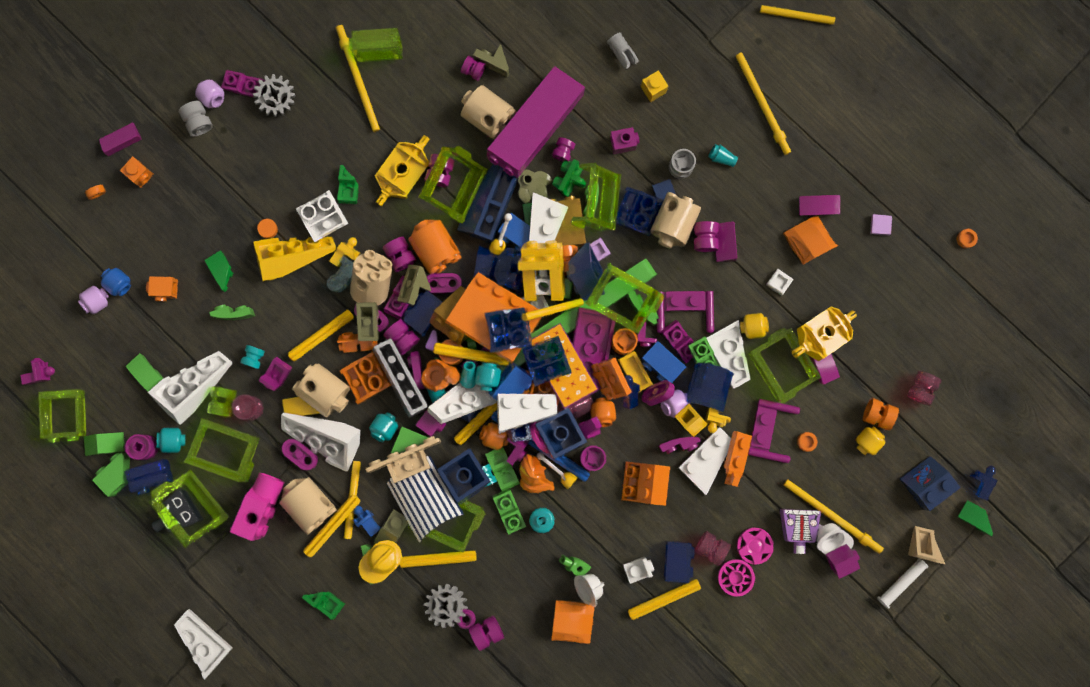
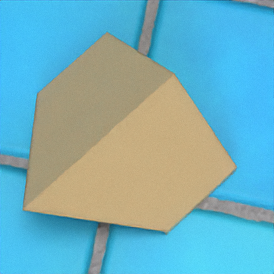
M915 526L908 555L945 564L935 540L934 530Z

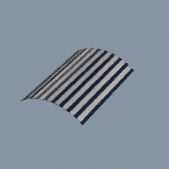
M427 456L430 469L397 483L393 482L392 477L387 482L419 543L438 525L451 518L463 515L461 508L437 471V467L430 456Z

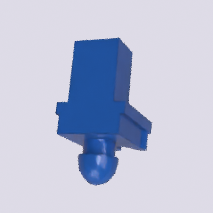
M356 506L353 511L358 518L353 520L357 527L362 525L370 537H372L381 529L372 518L374 514L369 510L364 512L361 506Z

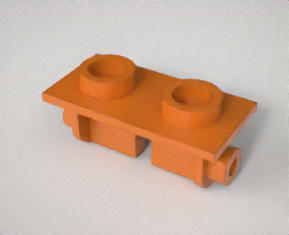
M352 332L339 335L337 343H341L339 344V351L344 353L357 352V345L359 344L361 351L372 350L374 346L378 345V341H358V334H353Z

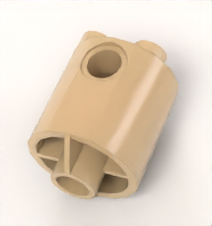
M483 85L479 86L474 92L469 90L461 101L464 104L461 117L493 139L497 138L506 127L507 121L511 120L517 112L510 104Z
M667 192L650 232L659 238L658 244L671 249L674 246L684 247L701 207L692 204L693 200L689 197L683 196L678 198L677 195Z
M367 250L355 259L350 285V294L353 300L356 302H376L377 306L386 300L392 274V262L383 255L375 253L373 250Z
M319 363L313 366L309 365L303 373L305 375L301 381H297L292 388L298 397L325 417L330 416L335 410L340 413L349 402L345 397L350 387Z
M309 477L294 479L283 488L282 500L279 504L307 535L314 529H317L324 523L327 517H330L337 511L331 501Z

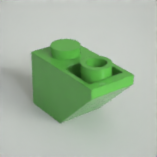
M116 453L106 467L103 466L95 473L97 476L93 479V482L108 497L117 495L129 483L130 457L127 453Z

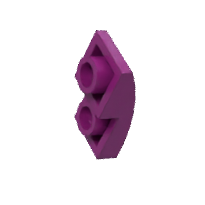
M226 70L221 88L253 97L254 93H258L254 87H260L258 80L263 82L265 80Z
M840 195L800 196V215L840 214Z
M403 275L384 308L385 313L399 320L402 319L409 304L397 301L405 278Z
M674 320L661 332L680 358L687 363L693 358L688 345L694 341L687 335L681 324Z
M829 354L820 361L809 356L811 364L815 366L819 383L824 385L840 377L832 354Z
M699 437L678 438L658 445V448L661 452L666 451L669 454L678 449L676 445L679 444L681 450L687 449L689 452L698 447L697 443L701 440Z

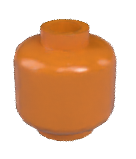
M598 398L590 406L591 418L597 417L603 427L611 426L612 422L616 420L615 404L606 398Z
M490 422L482 427L479 439L482 440L483 446L499 450L508 444L507 438L509 435H507V430L498 434V424Z

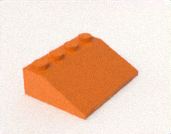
M478 272L445 323L510 363H513L542 317L523 321V313L535 311L538 308Z

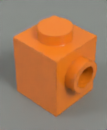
M133 156L120 169L125 176L139 187L146 184L153 175L148 168Z
M149 277V282L146 284L148 296L160 302H166L167 298L177 299L178 280L173 277Z

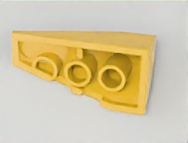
M312 237L307 238L306 241H299L296 238H290L289 241H279V238H270L253 242L263 281L283 277L336 250L332 237H323L314 242Z

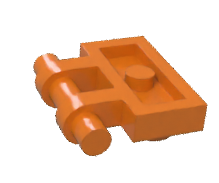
M615 357L602 361L599 364L591 365L592 374L598 380L601 386L600 391L607 400L627 396L631 393L630 387Z

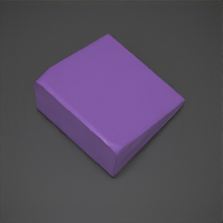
M435 330L431 332L425 346L426 349L432 352L434 344L439 343L438 333Z

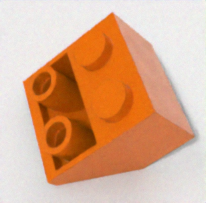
M626 462L621 500L666 506L670 467Z

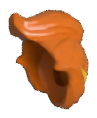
M439 359L430 360L421 375L423 386L434 392L445 389L449 384H457L460 379V373L456 367L449 366Z
M531 454L523 457V461L520 464V486L529 493H540L547 490L554 491L553 482L545 477L544 470L546 467L542 466L539 459Z

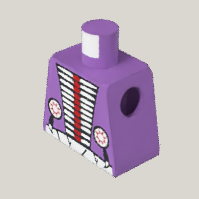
M780 509L784 540L794 542V553L805 554L806 542L815 543L821 511Z

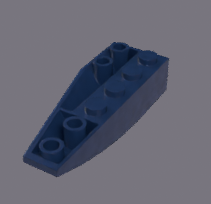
M493 164L471 194L457 231L491 244L495 239L518 178L514 175H508L498 164Z

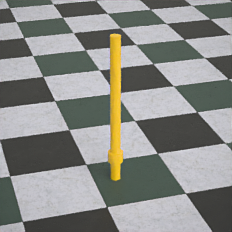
M339 25L336 27L340 39V47L345 52L372 131H379L377 119L351 50V41L347 38L343 25Z
M743 53L737 54L735 57L774 133L773 137L776 143H779L784 155L791 153L785 140L787 137L784 131L780 130Z
M787 479L783 486L855 536L862 545L869 546L878 554L883 551L884 548L873 541L872 537L866 532L862 533Z

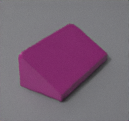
M133 122L99 139L102 150L107 156L142 140Z
M734 221L719 223V232L715 236L719 239L716 262L736 261Z

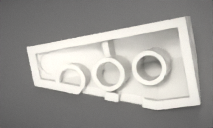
M218 351L198 361L197 365L189 369L184 368L180 370L179 374L171 378L168 376L162 379L148 393L171 418L181 425L196 411L232 365V361Z
M289 413L281 414V429L300 442L304 441L312 447L311 451L315 454L317 452L326 457L325 461L330 465L346 472L349 470L360 444L359 429L336 421Z

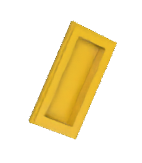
M635 351L618 359L635 393L653 385Z

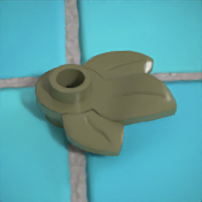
M524 170L518 177L520 185L518 196L525 204L528 203L533 197V193L547 198L545 186L552 182V178L543 171L534 173L531 170ZM525 176L530 177L529 183L525 182Z

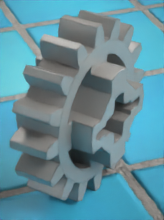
M272 74V79L265 76L264 82L258 80L260 87H254L258 93H254L253 97L258 98L255 104H261L260 111L265 109L266 115L273 112L274 117L277 116V112L284 115V109L290 111L289 104L294 105V101L291 98H295V93H290L294 90V87H288V79L283 82L281 75L276 79L275 75ZM267 87L266 93L261 96L263 89ZM271 89L277 95L278 102L273 96L271 97ZM287 95L285 103L282 104V99Z
M446 584L444 588L442 585H438V591L432 589L433 595H427L430 601L429 603H424L425 606L429 607L425 614H431L428 620H435V626L441 624L442 628H446L448 624L449 627H454V621L460 623L459 617L466 616L462 611L463 609H468L467 606L463 605L467 598H461L463 591L457 592L458 587L453 586L451 588L449 584ZM443 593H451L452 595H451V596L449 595V596L446 598V597L443 596L442 594H443ZM444 602L448 603V604H447L448 610H445V609H444V608H445ZM446 614V615H447L448 617H450V618H449V619H441L440 617H441V616L443 617V616Z

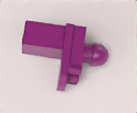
M34 358L31 361L33 372L21 375L22 385L48 381L50 376L55 373V369L51 366L48 367V362H44L40 358Z
M597 417L578 424L586 440L601 434L600 428L603 427Z

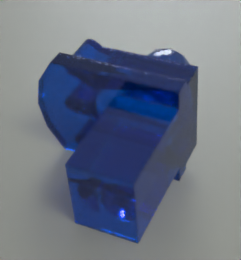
M627 375L625 379L631 393L623 396V407L632 409L638 406V392L640 388L639 384L633 382L632 376Z
M988 466L985 473L976 470L974 474H970L971 477L981 481L975 495L987 501L998 481L993 477V474L996 472L994 466Z

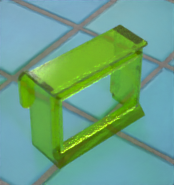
M442 146L419 198L445 212L454 220L463 223L487 169L472 160L471 154L460 146L455 148ZM450 156L470 169L452 208L431 197Z
M597 163L579 164L580 169L590 172L586 217H573L571 224L579 228H585L586 225L599 231L615 230L621 174L596 165ZM598 177L603 178L599 219L594 218Z
M608 262L604 273L585 304L639 334L650 313H655L658 310L664 295ZM612 275L648 295L633 322L598 303Z
M785 328L778 330L768 337L766 343L748 353L778 403L782 404L795 397L796 392L822 378L809 356L803 353L797 358L810 379L787 393H784L759 352L784 337L793 350L800 346L799 340L791 328L788 330Z
M201 418L184 463L237 482H247L254 467V463L251 461L260 438L209 419ZM207 428L249 442L238 472L196 457Z
M192 470L172 483L164 482L151 492L152 497L149 504L184 548L228 519V514L224 512ZM183 484L187 485L214 519L190 537L161 502V499Z
M468 500L462 504L458 503L459 507L476 514L464 542L435 529L431 530L426 536L464 553L473 531L479 528L485 515L483 507Z

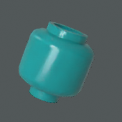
M482 362V365L477 366L475 384L481 386L480 390L492 391V387L496 388L499 386L501 369L497 367V364Z
M387 412L385 414H378L369 427L370 435L380 442L391 440L398 429V424L395 421L396 418Z
M162 428L160 433H157V448H160L162 453H178L181 450V446H185V434H181L179 428Z
M540 507L531 513L529 523L534 531L546 533L553 528L555 518L549 509Z

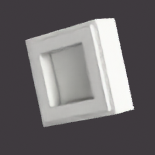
M777 269L766 285L782 296L793 279Z

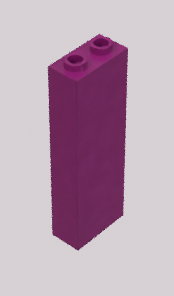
M554 66L487 149L488 160L494 165L498 164L508 175H514L518 178L583 97L585 86Z

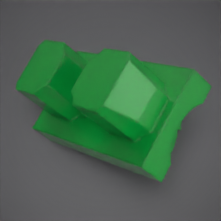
M575 159L572 162L564 160L561 165V171L566 173L564 179L557 176L552 183L565 197H569L575 185L584 188L586 185L584 179L579 177L583 170L579 161Z

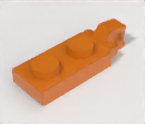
M738 431L732 433L724 465L727 474L725 484L738 487L750 449L751 435Z

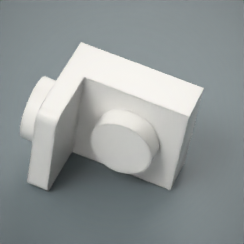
M645 556L623 564L630 584L647 577H653L652 571H655L651 560H647Z

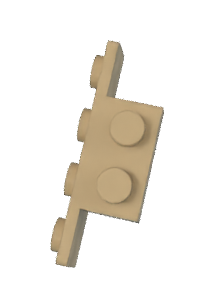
M433 436L423 440L424 444L418 447L416 444L405 448L406 452L401 454L395 452L388 455V459L381 462L379 459L369 463L370 467L366 468V472L371 473L387 466L393 482H400L431 468L424 450L441 443V440L439 438L435 439Z

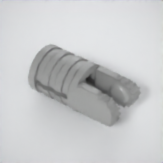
M620 32L607 41V44L613 50V53L624 69L630 67V62L632 65L638 63V58Z

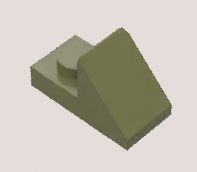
M501 44L494 57L487 50L482 49L481 51L476 49L473 55L475 61H481L486 64L487 68L508 77L509 68Z
M408 265L397 301L414 305L418 298L419 289L431 291V287L423 267Z
M357 302L358 341H378L379 311L377 303Z
M394 509L384 526L381 527L374 543L377 544L384 540L397 543L408 525L405 516Z

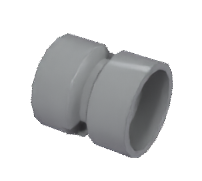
M201 101L189 102L179 109V114L182 120L187 122L185 126L191 136H199L212 129L213 125L209 116H205L206 110Z
M688 149L677 150L669 163L671 175L678 179L687 178L692 173L696 164L694 153Z

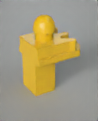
M351 237L348 243L341 242L330 262L340 267L347 256L355 260L360 252L353 248L357 244L356 238Z
M713 398L709 401L705 422L709 424L708 431L710 433H715L717 426L723 427L731 421L730 417L718 414L721 400Z

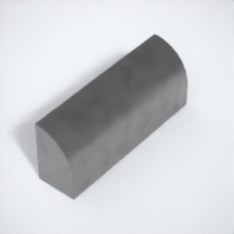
M390 338L374 346L372 350L408 417L410 418L423 412L428 406L392 339Z

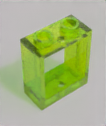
M398 28L352 31V38H349V48L352 50V55L356 56L358 62L403 59L402 40Z
M85 390L39 392L40 439H47V442H60V438H67V441H79V437L86 436ZM75 399L76 432L52 433L51 400Z

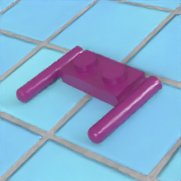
M713 291L656 292L657 315L659 318L657 319V332L659 334H662L661 331L665 328L664 311H706V330L708 333L714 332Z
M759 399L748 455L789 463L791 460L790 456L769 452L777 410L799 414L800 408Z

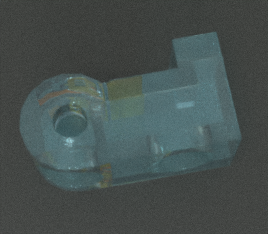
M344 255L339 260L343 265L336 274L331 275L327 280L328 288L336 293L344 291L351 282L353 262Z

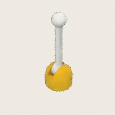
M509 213L504 217L505 222L499 239H494L490 244L489 250L493 254L502 255L505 251L506 245L502 239L509 221L512 220V215Z
M539 452L537 454L539 460H543L561 476V483L565 488L569 489L578 477L574 474L560 471L544 457L543 453Z

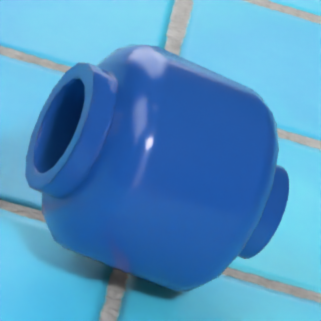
M119 268L107 269L101 275V286L112 296H123L131 287L130 278Z

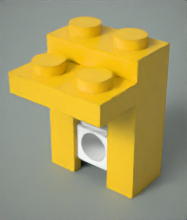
M549 240L545 243L527 241L521 248V258L518 262V270L523 272L525 301H536L539 295H551V301H563L566 291L562 243H557L555 240ZM540 282H546L549 287H542Z

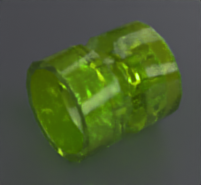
M212 386L210 392L212 401L208 402L206 413L232 417L234 407L231 404L235 402L237 391ZM219 397H225L226 403L218 402Z

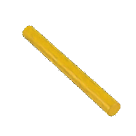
M761 5L760 13L831 25L835 23V17L764 5Z
M582 298L523 313L522 319L523 321H528L583 306L584 301Z
M353 461L349 497L351 495L357 496L360 461ZM354 511L346 518L345 539L352 538Z

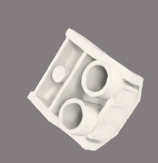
M330 190L296 208L314 242L348 224Z

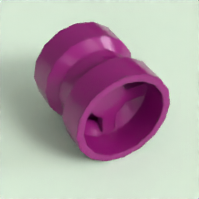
M467 56L462 65L461 73L464 75L469 74L473 79L479 81L486 64L481 61L477 62L473 57Z
M559 137L556 142L558 147L553 150L551 156L559 161L564 162L565 160L569 162L571 158L570 151L574 150L576 144L571 140Z

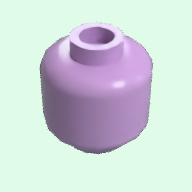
M205 80L198 84L195 95L204 106L214 108L223 103L224 91L216 82Z
M91 286L79 294L80 300L78 303L86 313L96 314L108 306L106 299L109 296L103 288L98 289L96 286Z
M674 390L672 398L661 402V408L665 415L676 418L675 415L691 402L689 395L681 390Z

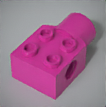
M259 472L253 487L244 497L230 532L251 541L264 537L269 528L267 526L269 518L272 519L275 514L276 508L274 506L285 482ZM254 514H256V516H257V521H256V522L254 521V518H253Z

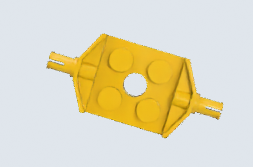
M423 135L420 141L415 144L399 142L375 175L382 189V194L375 201L377 204L382 206L389 197L408 198L407 195L429 166V161L423 151L425 145L430 140L428 137ZM401 164L407 166V171L403 174L397 172V167Z
M834 307L827 308L803 326L797 328L800 346L792 351V355L797 358L801 354L806 353L817 361L824 359L852 339L853 329L850 322L857 317V314H854V311H850L844 315L840 309ZM825 328L831 331V336L825 333Z

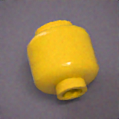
M762 313L747 314L744 317V322H740L741 333H745L748 339L763 338L766 332H769L768 318L764 317Z
M866 427L856 438V442L859 444L857 449L864 455L867 453L875 455L885 445V435L876 427Z

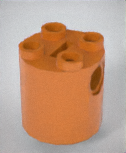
M424 220L414 227L413 233L408 240L430 275L438 274L447 269V264L451 262L453 264L462 259L459 249L441 220Z

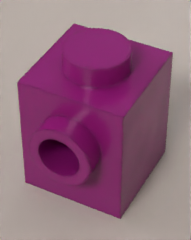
M633 127L611 131L610 139L614 154L636 150L637 144H639L638 133H634Z
M427 409L416 426L430 437H433L436 432L440 433L444 429L446 423L441 424Z
M847 544L826 554L830 568L839 579L860 569L858 560H860L859 555L855 549L851 550Z

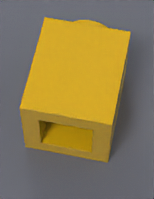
M658 70L642 80L641 88L649 101L652 102L667 92L668 84Z
M690 404L675 415L676 419L693 437L708 425Z

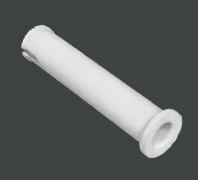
M918 558L881 597H877L879 602L889 609V605L928 568V565Z

